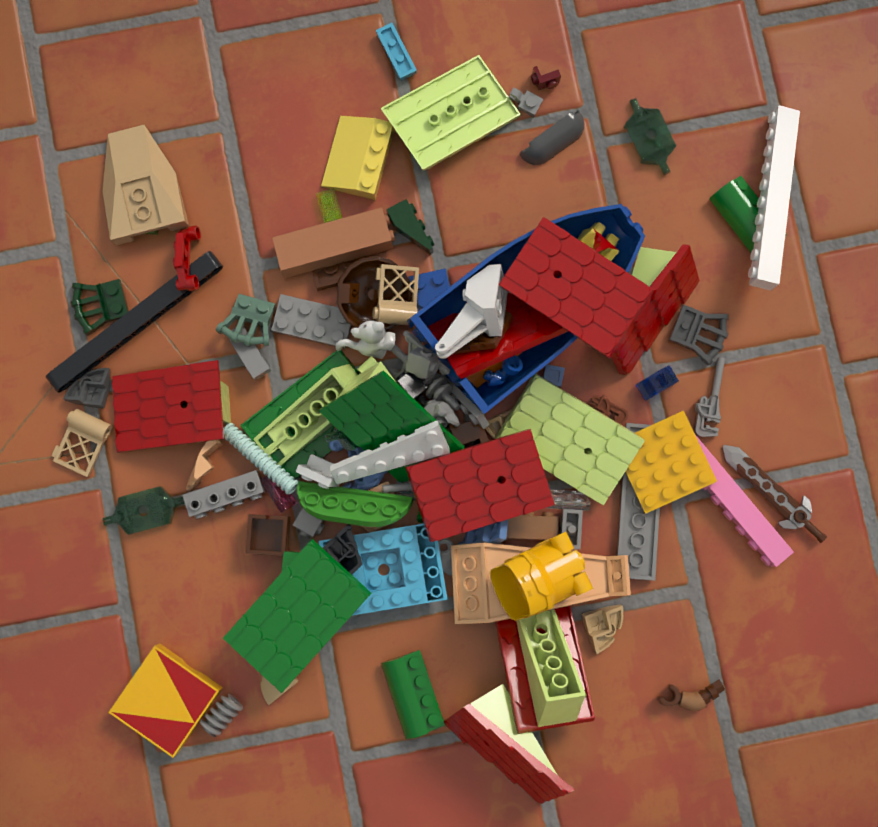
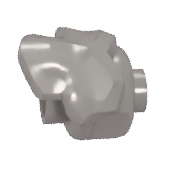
M431 400L426 403L424 409L444 427H447L448 423L453 424L454 427L460 425L454 410L446 402Z

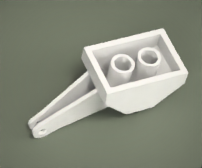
M501 264L488 265L467 280L466 289H463V300L467 301V303L443 337L435 345L439 358L449 357L483 332L490 337L502 336L508 291L499 286L504 277Z

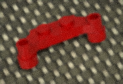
M197 225L179 230L176 233V241L173 243L175 250L173 266L177 271L176 287L178 291L199 289L198 277L196 275H189L191 241H199L201 239V232Z

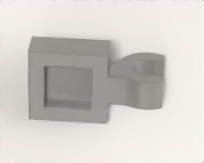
M514 87L509 96L511 100L519 103V110L532 117L535 116L543 101L541 97L528 90L524 95Z

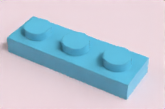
M393 23L377 29L376 34L400 81L416 74L417 69Z

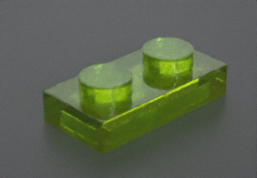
M334 188L316 193L324 223L341 219L342 214Z

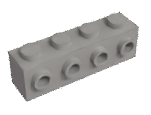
M255 470L183 494V499L189 517H195L197 520L206 517L207 512L214 510V513L226 510L225 506L232 504L233 507L244 504L243 500L251 498V501L260 499L262 494L266 493L260 471Z

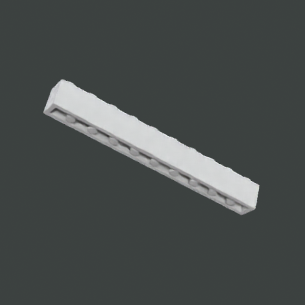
M780 105L768 116L767 146L763 153L765 162L761 169L763 178L759 185L761 193L757 202L759 209L755 218L756 232L752 239L754 249L750 255L752 264L748 272L750 286L770 291L780 283L800 111Z

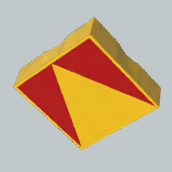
M157 644L152 648L108 713L174 758L179 754L194 732L197 723L209 710L223 687L202 672L191 668L182 658L162 644Z

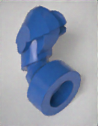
M514 355L503 360L502 369L496 372L487 370L483 378L488 380V386L500 385L506 381L505 379L509 375H517L522 370L523 363L519 357Z

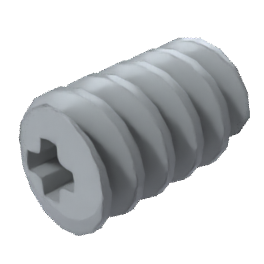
M229 693L228 698L223 695L221 696L223 703H215L218 707L217 710L212 707L210 708L212 715L207 713L204 715L207 721H199L203 729L213 737L222 733L221 729H225L227 723L233 721L232 717L238 715L237 711H242L243 709L242 704Z

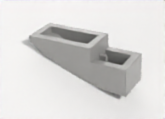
M243 327L241 334L246 336L248 332ZM229 338L255 381L272 371L256 345L246 346L242 342L234 343Z

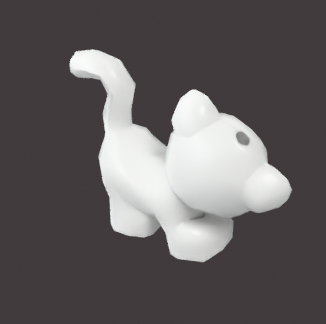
M369 320L362 323L359 328L351 329L352 335L355 338L361 339L358 343L349 339H340L336 343L335 348L340 351L343 346H348L351 349L358 350L362 355L382 359L386 351H391L394 347L395 333L386 332L382 322Z

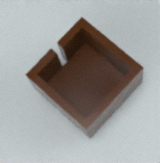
M248 514L245 554L283 556L284 551H288L291 517L270 515L269 519V515Z

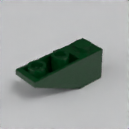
M407 199L386 209L389 219L397 232L427 253H433V246L435 244L430 235L426 236L424 232L426 228L422 220H418L415 216L417 211L413 203L409 204Z

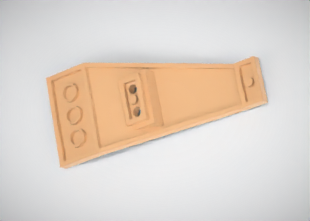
M495 543L451 545L455 624L493 623L511 619L495 593L489 571L505 563V560L530 549V547ZM580 553L585 561V569L581 572H586L593 589L578 596L575 594L554 605L549 610L612 596L631 595L628 555L601 556Z

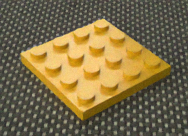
M684 410L635 432L645 442L625 472L645 514L717 482Z

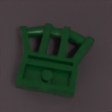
M120 279L97 285L72 283L74 291L72 301L70 302L71 307L75 310V320L80 323L86 336L92 334L107 322L118 320L129 312ZM82 290L96 291L98 294L80 299ZM100 302V308L83 312L82 306ZM103 314V317L92 325L85 319Z

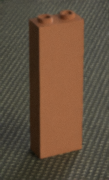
M381 207L272 237L280 271L284 279L393 249L392 242L395 241L393 230H389L387 226L390 225L388 213L384 214Z

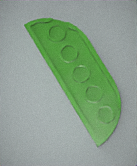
M299 481L297 484L298 500L302 508L317 519L366 527H382L404 517L413 503V497L339 486L325 489L318 486L317 483Z

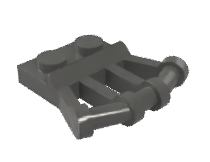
M682 305L669 341L691 349L705 364L710 365L713 362L712 359L723 350L724 339L728 337L727 320H729V314H706L689 306ZM704 320H719V329L703 323ZM702 329L717 335L716 341L700 336V330ZM696 341L712 347V349L705 354L695 343Z

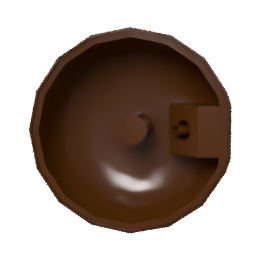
M378 256L361 258L350 264L340 276L337 282L336 304L345 321L353 327L359 328L362 323L369 320L376 321V319H373V308L377 307L379 280H376V268H380V264L398 266L392 260ZM385 269L384 277L388 282H391L397 275L392 269ZM404 273L402 277L409 284L410 280L406 273ZM399 278L391 284L398 293L406 287ZM389 287L383 291V300H391L395 296ZM406 289L400 295L405 302H411L412 293L409 289ZM383 323L385 331L398 325Z

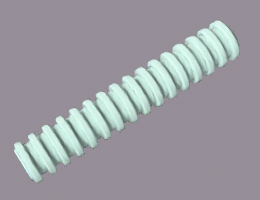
M229 423L223 428L225 440L229 441L235 449H238V452H242V455L246 456V459L250 460L252 464H255V467L259 468L264 475H268V478L272 479V482L276 483L278 487H281L282 491L289 495L297 489L299 481L294 480L295 478L290 476V473L286 472L281 465H277V462L273 461V458L269 457L267 453H264V450L260 449L255 442H251L252 440L247 438V435L243 434L238 427H235L233 423Z

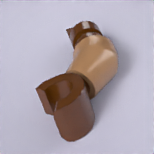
M720 679L705 687V691L700 690L699 692L682 691L680 693L676 686L669 684L668 689L672 691L673 698L670 701H666L663 696H657V700L664 706H673L678 703L679 706L693 712L700 711L707 707L706 704L710 703V699L715 700L718 698L719 693L724 691L725 688Z

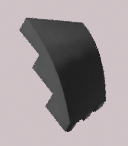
M347 524L323 549L350 574H353L363 564L357 550L358 547L352 533V527L350 524Z

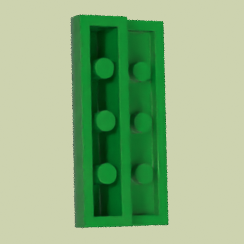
M739 176L720 188L709 199L751 253L754 249L752 239L756 232L755 218L758 214L757 202L759 198L744 178Z
M420 650L382 662L381 666L405 739L420 737L445 726Z

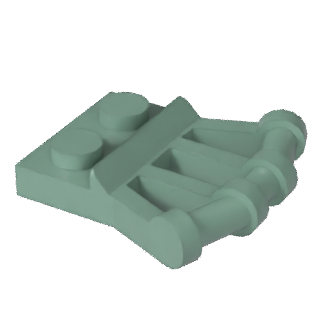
M239 294L231 314L217 325L216 332L219 334L223 333L234 343L242 342L246 346L256 344L269 346L268 326L275 310V303ZM238 319V324L233 332L228 327ZM245 322H249L252 325L246 336L242 335L241 332ZM258 325L263 326L264 336L254 337Z

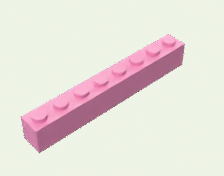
M697 437L717 479V482L702 489L704 491L707 490L711 494L710 499L715 505L721 506L724 510L722 512L724 516L737 525L735 529L738 533L747 537L749 546L762 555L760 558L764 564L777 567L794 551Z

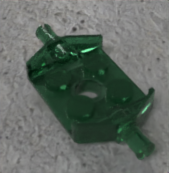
M637 98L630 100L629 103L634 110V114L626 122L624 129L627 128L641 158L640 163L658 164L663 175L670 173L671 170L666 161L675 149L676 144L660 110L640 107ZM653 130L656 133V137L649 138L646 132Z
M162 486L119 497L115 513L112 516L103 517V521H106L103 523L104 525L118 523L128 535L140 531L172 524L175 507L183 505L185 502L181 501L184 500L183 497L172 498ZM142 505L148 507V513L145 516L139 513V508Z

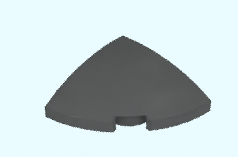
M99 368L87 372L86 375L88 377H84L81 381L76 380L69 387L63 398L71 403L104 409L109 392L110 369Z

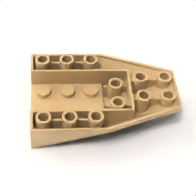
M140 125L109 133L106 148L103 198L110 240L117 246L135 241L134 236L164 228L175 231L189 227L176 172L146 126Z

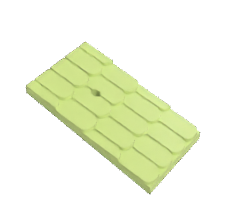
M480 55L381 108L423 171L430 169L521 116Z
M534 374L495 437L497 439L531 429L543 469L602 505L605 504L618 481H620L629 464L645 442L642 437L538 374Z

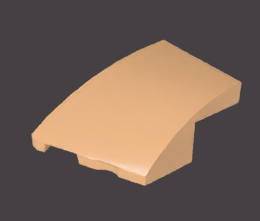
M220 440L207 441L201 449L186 485L188 492L203 481L202 478L215 468L208 456L223 445Z

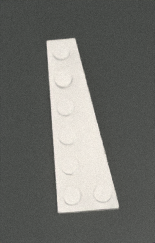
M434 421L415 429L413 434L397 437V440L392 443H382L379 448L373 451L368 449L358 455L330 466V472L335 482L341 484L450 453L439 422Z

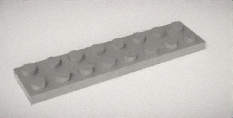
M625 424V428L633 433L651 426L647 424ZM625 472L621 483L617 556L628 555L630 579L655 581L660 508L645 514Z

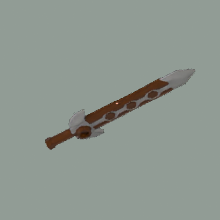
M723 445L726 462L751 483L782 515L788 518V520L778 522L782 528L797 529L804 526L820 543L827 538L824 533L809 521L812 508L811 502L806 496L802 497L800 506L788 492L772 480L739 447Z

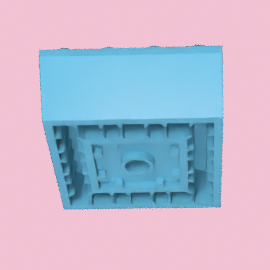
M424 523L353 535L363 565L352 575L372 593L353 615L448 600L438 541H429ZM331 539L321 540L319 545L323 548ZM381 564L389 566L390 570L387 575L379 573L378 568Z

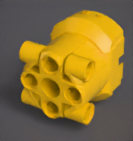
M567 532L538 543L535 547L505 560V563L489 571L495 593L505 612L512 620L516 621L540 614L575 594L578 596L593 589L586 572H581L585 569L584 558L577 550L571 551L574 549V546Z

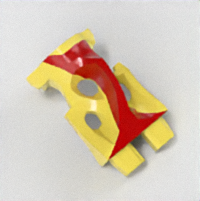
M600 222L594 223L591 228L584 229L579 235L578 240L612 261L619 252L616 248L619 238L612 233L604 238L602 234L606 228Z

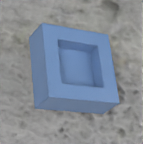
M546 365L543 378L561 387L565 368Z

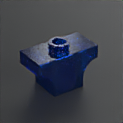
M670 365L637 383L636 387L644 400L647 401L676 384L679 380Z

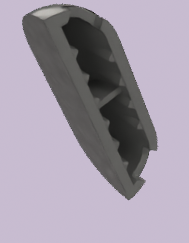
M577 110L575 114L571 112L534 138L529 143L530 146L520 152L521 158L529 164L540 165L556 156L581 137L585 126L582 114Z

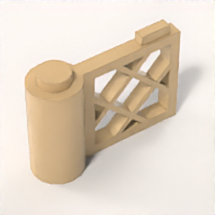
M380 264V268H376V280H379L377 307L373 308V319H376V322L408 325L407 320L418 312L419 267ZM385 269H392L397 275L391 282H388L384 277ZM406 271H414V279L408 284L402 275ZM398 278L406 286L399 293L391 285ZM389 287L395 296L391 300H383V291ZM406 289H409L412 293V302H405L400 296Z
M79 409L70 411L67 416L68 428L60 446L56 445L52 453L53 461L89 477L103 444L112 431V425ZM72 432L78 435L80 443L71 445L69 437ZM90 441L96 443L95 451L88 453L85 443ZM81 445L85 455L76 458L73 448ZM69 450L72 460L68 462L60 459L63 451ZM87 459L89 465L86 471L80 468L78 460Z

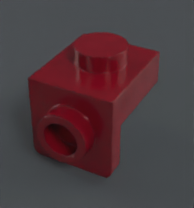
M533 67L531 80L533 85H537L538 91L545 88L552 89L559 84L561 79L559 69L541 75L538 67Z

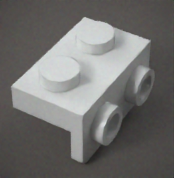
M311 454L307 465H298L296 472L302 475L301 478L307 481H317L318 486L329 489V487L339 486L330 472V466L334 464Z

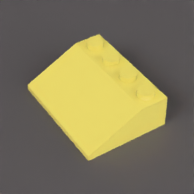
M340 116L321 187L376 201L394 134L392 124L389 121L377 118Z

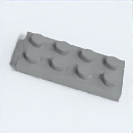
M280 294L271 331L335 346L340 339H348L351 324L345 321L338 307Z

